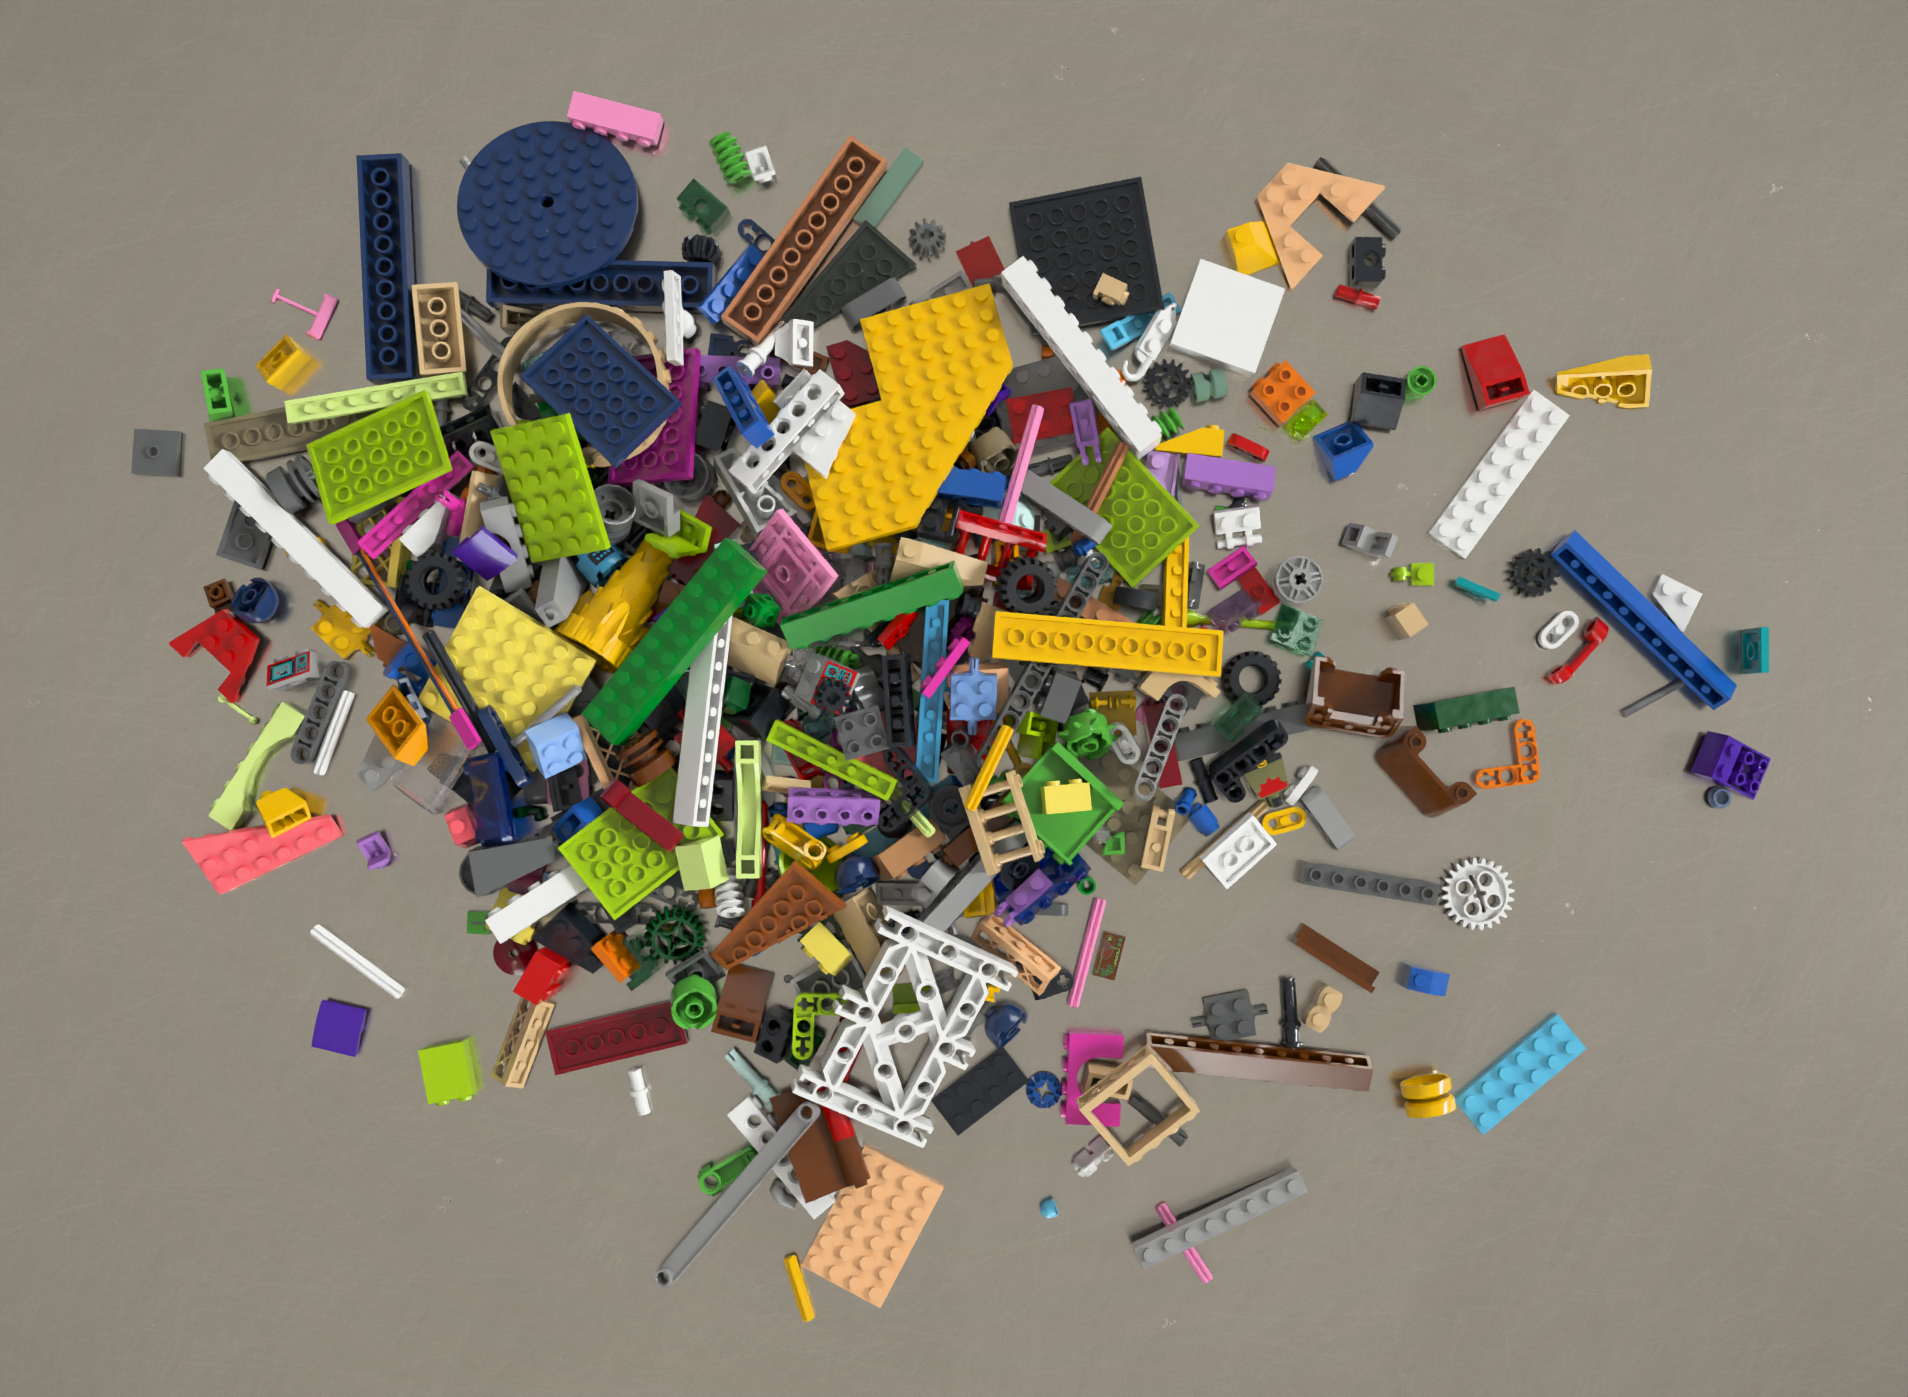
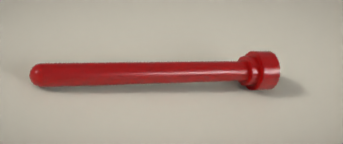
M761 801L762 830L767 828L768 805L766 801ZM763 836L762 877L757 878L756 895H754V900H751V908L765 894L767 840Z

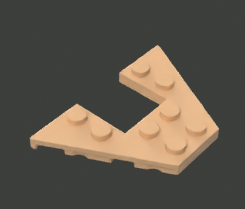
M1287 162L1259 193L1257 201L1269 229L1290 290H1293L1323 257L1318 250L1291 227L1311 203L1321 194L1354 223L1381 194L1385 186Z

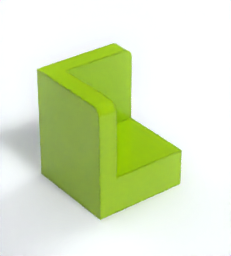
M1048 529L1041 531L1047 534L1046 555L1073 545L1068 535L1058 542L1054 532L1051 533Z

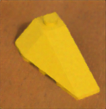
M1649 354L1622 356L1557 372L1556 393L1580 399L1585 397L1592 398L1603 404L1605 402L1615 403L1618 407L1622 408L1649 407L1652 376Z

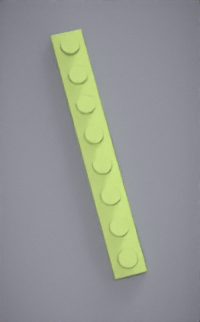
M456 372L284 401L287 422L293 425L382 410L423 390L430 394L431 401L467 396L465 373Z

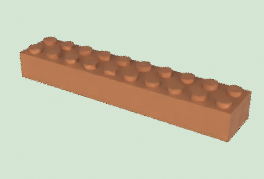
M852 135L847 138L722 314L723 324L755 346H758L778 324L887 170V160Z

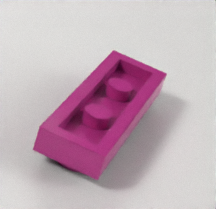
M962 636L959 639H953L947 648L950 650L947 656L939 658L934 665L936 671L932 676L927 675L921 683L922 690L920 692L930 699L971 642Z

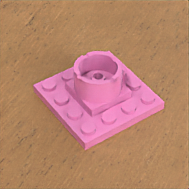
M783 509L776 510L749 549V551L754 550L759 563L768 571L755 586L753 593L768 594L774 598V601L781 607L776 620L779 626L783 617L816 607L839 576L826 561L823 553L808 540Z

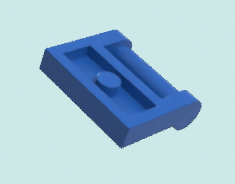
M407 641L386 666L383 675L397 681V678L405 676L398 671V668L403 666L421 678L418 683L408 678L416 696L419 697L429 679V675ZM426 653L427 657L429 658L430 662L435 668L437 662L433 657Z

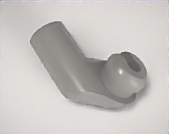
M775 1180L770 1187V1194L775 1203L794 1210L797 1199L785 1195L783 1191L784 1183Z

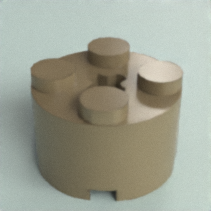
M993 427L989 432L971 441L969 444L970 453L976 458L980 472L990 473L995 471L1005 475L1006 478L1012 475L1019 449L1007 432L1000 430L999 427Z

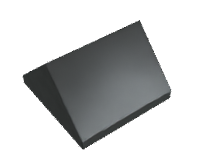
M706 946L698 953L668 970L665 976L675 986L680 980L688 978V976L693 974L706 979L711 984L723 978L725 974L718 962L710 956L712 952Z

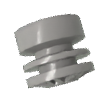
M1294 556L1286 559L1273 569L1270 576L1271 590L1278 600L1286 605H1300L1314 599L1320 593L1323 586V573L1320 566L1313 559L1306 556ZM1300 575V581L1303 583L1296 585V579L1294 577Z

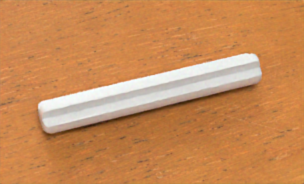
M343 690L340 694L312 772L317 775H325L355 696L353 692Z

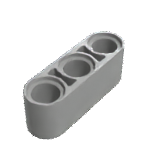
M1317 785L1299 798L1312 819L1337 851L1356 838L1349 825L1321 787Z

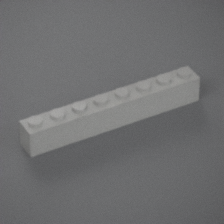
M1290 1167L1131 1243V1246L1139 1264L1145 1270L1308 1191L1299 1171Z

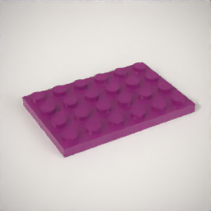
M683 349L684 365L674 366L668 361L664 363L665 368L669 369L671 375L669 391L681 401L682 405L667 419L660 434L647 449L632 458L624 460L616 469L612 465L609 466L608 484L623 487L633 486V482L638 479L649 484L693 479L701 354L699 349ZM653 353L632 356L657 379Z

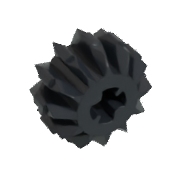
M696 234L688 235L682 242L681 250L684 260L688 262L717 263L720 253L717 240H714L712 237Z
M831 677V684H827V681L822 679L824 687L815 686V689L820 694H813V699L819 700L815 703V707L820 708L823 706L821 710L823 715L830 709L831 717L835 716V710L837 709L841 715L844 714L841 707L850 708V704L845 700L853 699L852 694H845L851 689L850 686L842 687L844 685L843 679H840L835 684V677ZM831 692H835L836 696L839 695V697L834 699V702L827 698V696H831Z

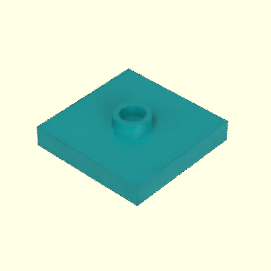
M1769 627L1742 630V674L1769 673Z

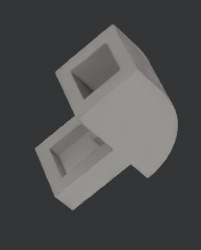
M1349 523L1341 544L1371 557L1379 559L1381 557L1391 558L1398 537L1390 533L1377 532L1366 525Z
M942 857L939 858L924 874L909 895L925 909H928L938 895L950 884L960 869L954 865L949 866Z

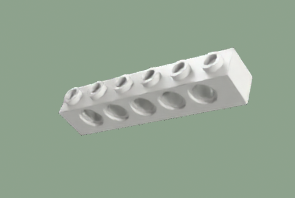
M820 369L816 374L811 375L807 384L801 391H797L794 394L791 402L782 408L773 422L769 424L775 435L757 449L750 443L745 453L732 463L731 468L728 470L730 474L754 495L793 452V446L837 399L840 400L845 394L840 385ZM820 394L817 399L812 400L814 395ZM804 411L803 415L796 417L799 412ZM785 428H789L786 433L781 434ZM774 445L771 450L766 451L768 446ZM759 461L756 467L751 468L754 462Z
M749 1094L733 1107L727 1116L759 1153L768 1143L764 1139L763 1134L770 1132L775 1135L779 1127L777 1126L776 1118L771 1113L767 1114L764 1111L762 1101L757 1096L753 1097ZM756 1115L760 1118L761 1123L753 1125L750 1123L749 1117ZM790 1157L782 1159L773 1171L812 1218L816 1219L835 1203L836 1192L805 1203L797 1177L792 1172L793 1166Z

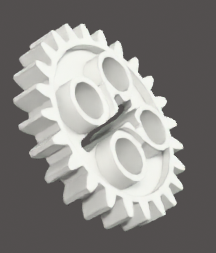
M1471 857L1469 864L1466 859H1462V866L1455 863V871L1447 870L1450 878H1442L1447 884L1446 886H1440V889L1445 890V894L1440 895L1439 898L1446 899V902L1441 906L1449 908L1446 915H1454L1452 921L1455 923L1460 921L1461 927L1465 928L1468 924V928L1474 930L1477 925L1478 930L1482 931L1485 924L1487 928L1491 929L1492 921L1500 924L1499 916L1507 918V915L1503 912L1505 909L1512 910L1507 905L1508 902L1514 901L1513 898L1509 897V894L1515 892V890L1508 888L1512 880H1505L1504 878L1508 875V872L1500 873L1501 865H1496L1493 868L1494 861L1492 860L1486 863L1485 858L1480 857L1477 863L1476 858ZM1485 873L1488 880L1486 884L1481 885L1479 878ZM1469 875H1472L1473 883L1470 881ZM1464 881L1467 888L1463 893H1460L1458 886ZM1476 890H1480L1481 892L1478 894V898L1473 896L1474 894H1476ZM1490 895H1494L1496 899L1492 906H1489L1487 903ZM1472 902L1475 909L1471 914H1468L1466 907ZM1481 904L1484 906L1485 912H1482Z

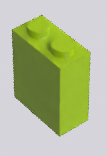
M468 1038L427 1046L418 1050L428 1104L436 1103V1106L449 1104L450 1100L457 1098L458 1102L472 1099V1095L478 1092Z

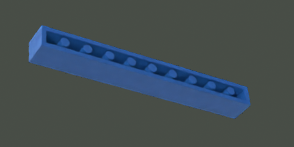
M1576 530L1572 531L1558 543L1551 555L1712 710L1731 700L1737 685Z

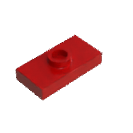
M1256 567L1236 579L1260 615H1263L1280 603Z
M916 612L896 615L878 637V641L883 647L890 651L895 643L907 634L910 625L918 617Z

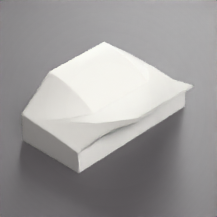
M792 319L785 327L775 331V355L786 360L789 365L805 368L813 367L814 322Z

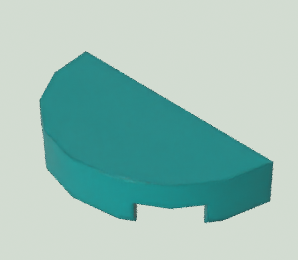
M1460 576L1457 578L1456 586L1465 589L1466 593L1482 600L1486 598L1492 602L1499 600L1500 593Z

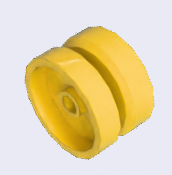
M1448 1074L1420 1075L1400 1083L1402 1096L1408 1098L1404 1103L1406 1116L1410 1118L1435 1117L1450 1113L1456 1109L1454 1095L1447 1093L1452 1088L1451 1079Z

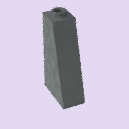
M546 836L469 850L468 854L476 897H481L555 861L556 854H560L558 840L553 841V836Z

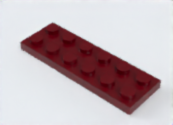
M670 1001L545 1031L555 1076L688 1043L685 1029L677 1025L673 1020Z

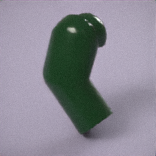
M525 805L514 808L512 816L515 819L534 815V820L539 822L546 819V810L542 806Z

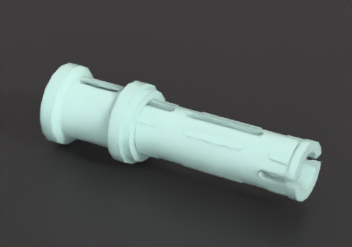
M733 1048L724 1058L751 1086L752 1094L757 1095L765 1104V1108L769 1109L771 1107L769 1098L780 1095V1093L777 1094L768 1085L769 1081L767 1079L765 1080L764 1078L762 1080L736 1049Z

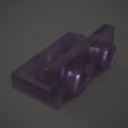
M1241 589L1207 612V616L1218 630L1224 631V634L1228 631L1233 633L1241 627V623L1245 620L1251 621L1259 615L1258 611L1262 604L1260 601L1254 603L1247 592Z

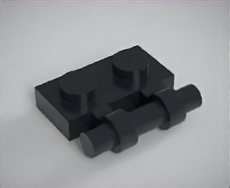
M400 575L394 600L408 623L415 624L416 616H422L420 625L429 627L433 610L424 607V610L418 609L419 603L413 601L411 598L412 594L407 592L409 585L405 584V579H409V576ZM430 582L429 591L435 595L436 587L439 586V583ZM391 612V617H390V618H391V619H395L394 616H393V614H392V612Z

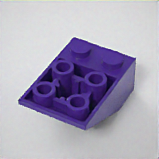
M1707 731L1691 772L1709 782L1754 800L1771 758L1729 735Z

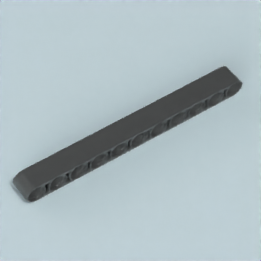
M1096 552L1084 560L1053 616L1080 617L1107 569L1108 559L1103 553ZM1093 558L1099 560V569L1092 567L1091 561ZM1081 578H1086L1089 581L1088 589H1084L1081 586ZM1071 597L1078 600L1079 605L1077 609L1070 606L1069 600ZM1027 662L974 756L973 763L977 770H981L980 759L983 755H988L992 747V737L998 734L1003 725V717L1005 715H1009L1013 720L1011 728L1014 732L1009 742L1011 741L1054 663H1046L1044 668H1040L1036 662ZM1028 675L1032 676L1035 680L1032 688L1025 684V678ZM1016 695L1021 696L1024 700L1021 708L1016 707L1014 704Z

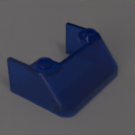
M492 752L467 758L463 768L465 775L469 777L478 828L475 831L477 843H481L483 847L520 841L526 835L516 836L504 765L500 754Z

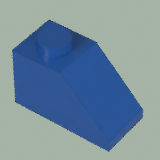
M590 796L573 805L554 825L552 830L560 841L565 843L604 812Z
M1405 964L1400 985L1409 990L1445 996L1450 974Z

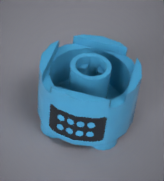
M614 544L606 550L577 555L579 561L576 564V568L594 588H597V584L599 586L605 585L614 571L618 570L621 564L624 565L628 561V557Z

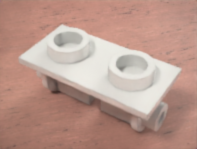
M1101 1136L1089 1145L1090 1149L1094 1152L1092 1155L1084 1149L1073 1158L1074 1161L1071 1165L1076 1171L1079 1168L1081 1169L1077 1173L1082 1177L1092 1175L1097 1170L1096 1166L1101 1161L1106 1162L1114 1156V1149Z

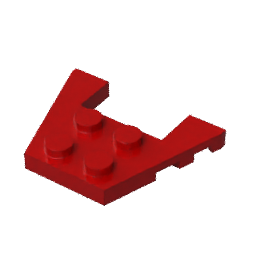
M223 609L170 641L169 645L182 657H188L197 644L200 643L230 671L228 677L217 690L231 703L239 700L241 685L245 683L247 668L252 663L260 639L228 609Z

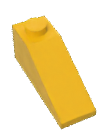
M1206 425V428H1200L1160 443L1153 450L1180 454V456H1186L1187 453L1221 458L1225 430L1219 429L1217 425Z

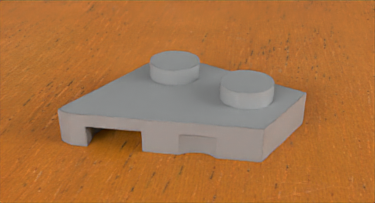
M375 733L357 775L372 792L407 765V763L394 759Z

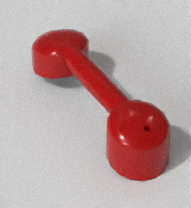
M1598 617L1592 619L1584 632V636L1590 640L1589 643L1569 665H1560L1552 670L1547 677L1556 685L1568 681L1595 648L1605 640L1609 631L1608 626Z

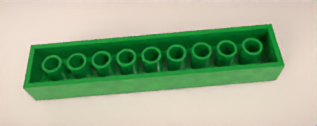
M725 538L581 715L612 745H625L768 571L736 541Z

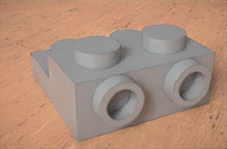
M638 479L634 481L633 496L636 501L634 521L666 537H670L680 531V510L673 508V494Z

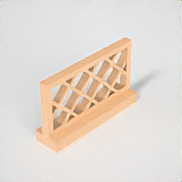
M581 714L572 717L579 728L583 746L603 789L605 790L614 779L611 771L616 773V779H618L619 774L629 777V774L621 772V764L629 757L621 760L618 770L608 767L606 762L609 755L616 754L611 751L613 745L610 744L608 750L599 747L597 741L600 732L596 728L589 726L588 721ZM592 730L597 732L596 738L594 737ZM636 731L630 739H632L634 736H637L639 734L638 731ZM601 750L604 751V752H607L605 758H604V756H603ZM632 780L628 786L631 791L636 788Z

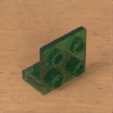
M633 934L622 941L641 966V968L629 976L631 981L626 985L631 992L660 970L658 967L659 961H657L653 954L649 955L644 949L646 945L639 936L635 937Z

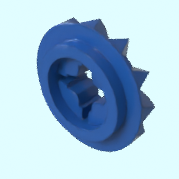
M1040 1072L1029 1079L1026 1086V1094L1031 1104L1038 1108H1050L1057 1104L1062 1096V1086L1058 1078L1053 1074ZM1047 1082V1089L1053 1093H1046L1045 1097L1041 1099V1092L1037 1089L1043 1088V1085Z

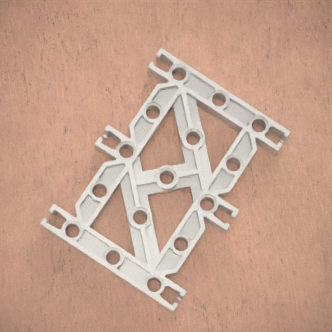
M885 905L882 910L885 916L884 920L888 921L889 918H892L897 922L894 927L882 924L883 920L880 918L875 923L877 932L890 939L884 941L862 983L865 994L842 985L839 994L842 996V999L846 1000L848 998L853 1001V1005L849 1007L840 1004L836 999L832 1004L834 1012L846 1019L842 1020L820 1061L823 1073L800 1064L798 1068L799 1078L793 1077L790 1085L794 1094L924 1148L927 1139L924 1138L923 1133H916L913 1129L918 1127L926 1130L929 1134L934 1129L930 1119L921 1115L924 1114L946 1073L943 1062H948L966 1070L968 1066L965 1059L966 1055L962 1053L958 1056L955 1052L956 1049L967 1051L969 1057H973L976 1052L972 1042L961 1037L966 1036L989 994L986 982L1008 992L1012 983L1005 977H998L999 970H1004L1011 973L1013 977H1016L1018 970L1014 964ZM905 927H912L909 933H901ZM946 945L952 946L949 951L942 952L943 947ZM927 955L966 972L946 1012ZM906 964L920 1010L910 1014L899 1013L892 1020L881 1024L878 1014ZM985 964H991L989 969L982 970V967ZM890 967L889 972L880 973L882 968ZM930 985L929 990L920 991L923 986ZM970 1003L968 1008L960 1009L963 1004ZM869 1007V1010L867 1012H859L861 1008ZM909 1025L908 1029L904 1031L899 1030L901 1026ZM928 1032L930 1042L903 1090L888 1046L897 1042H910L917 1035ZM862 1043L865 1047L881 1098L842 1082ZM942 1043H949L947 1047L939 1048ZM841 1047H848L845 1052H838ZM883 1064L888 1065L884 1070L878 1069ZM806 1078L811 1081V1084L805 1085L797 1081L798 1079L803 1081ZM928 1082L924 1087H918L920 1083ZM819 1087H827L826 1090L822 1092L817 1091ZM860 1104H867L862 1109L857 1108ZM901 1121H907L904 1125H897Z

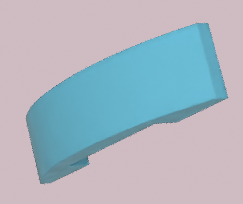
M1171 292L1162 296L1164 308L1172 303H1176V315L1182 311ZM1156 312L1126 317L1121 321L1118 320L1099 332L1112 351L1141 337Z

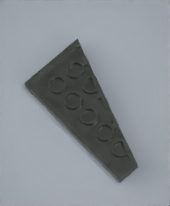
M865 220L780 321H785V323H789L792 319L814 322L813 327L840 312V309L849 302L892 277H899L917 266V264Z

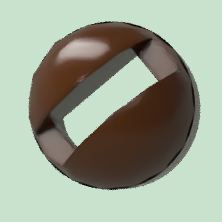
M718 490L711 497L723 509L731 502V496L726 490Z

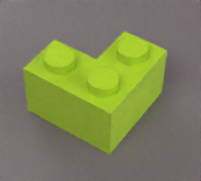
M1027 711L1016 730V733H1021L1017 756L1039 759L1055 742L1059 722L1043 717L1039 713ZM1009 716L1007 726L1011 727L1013 720Z

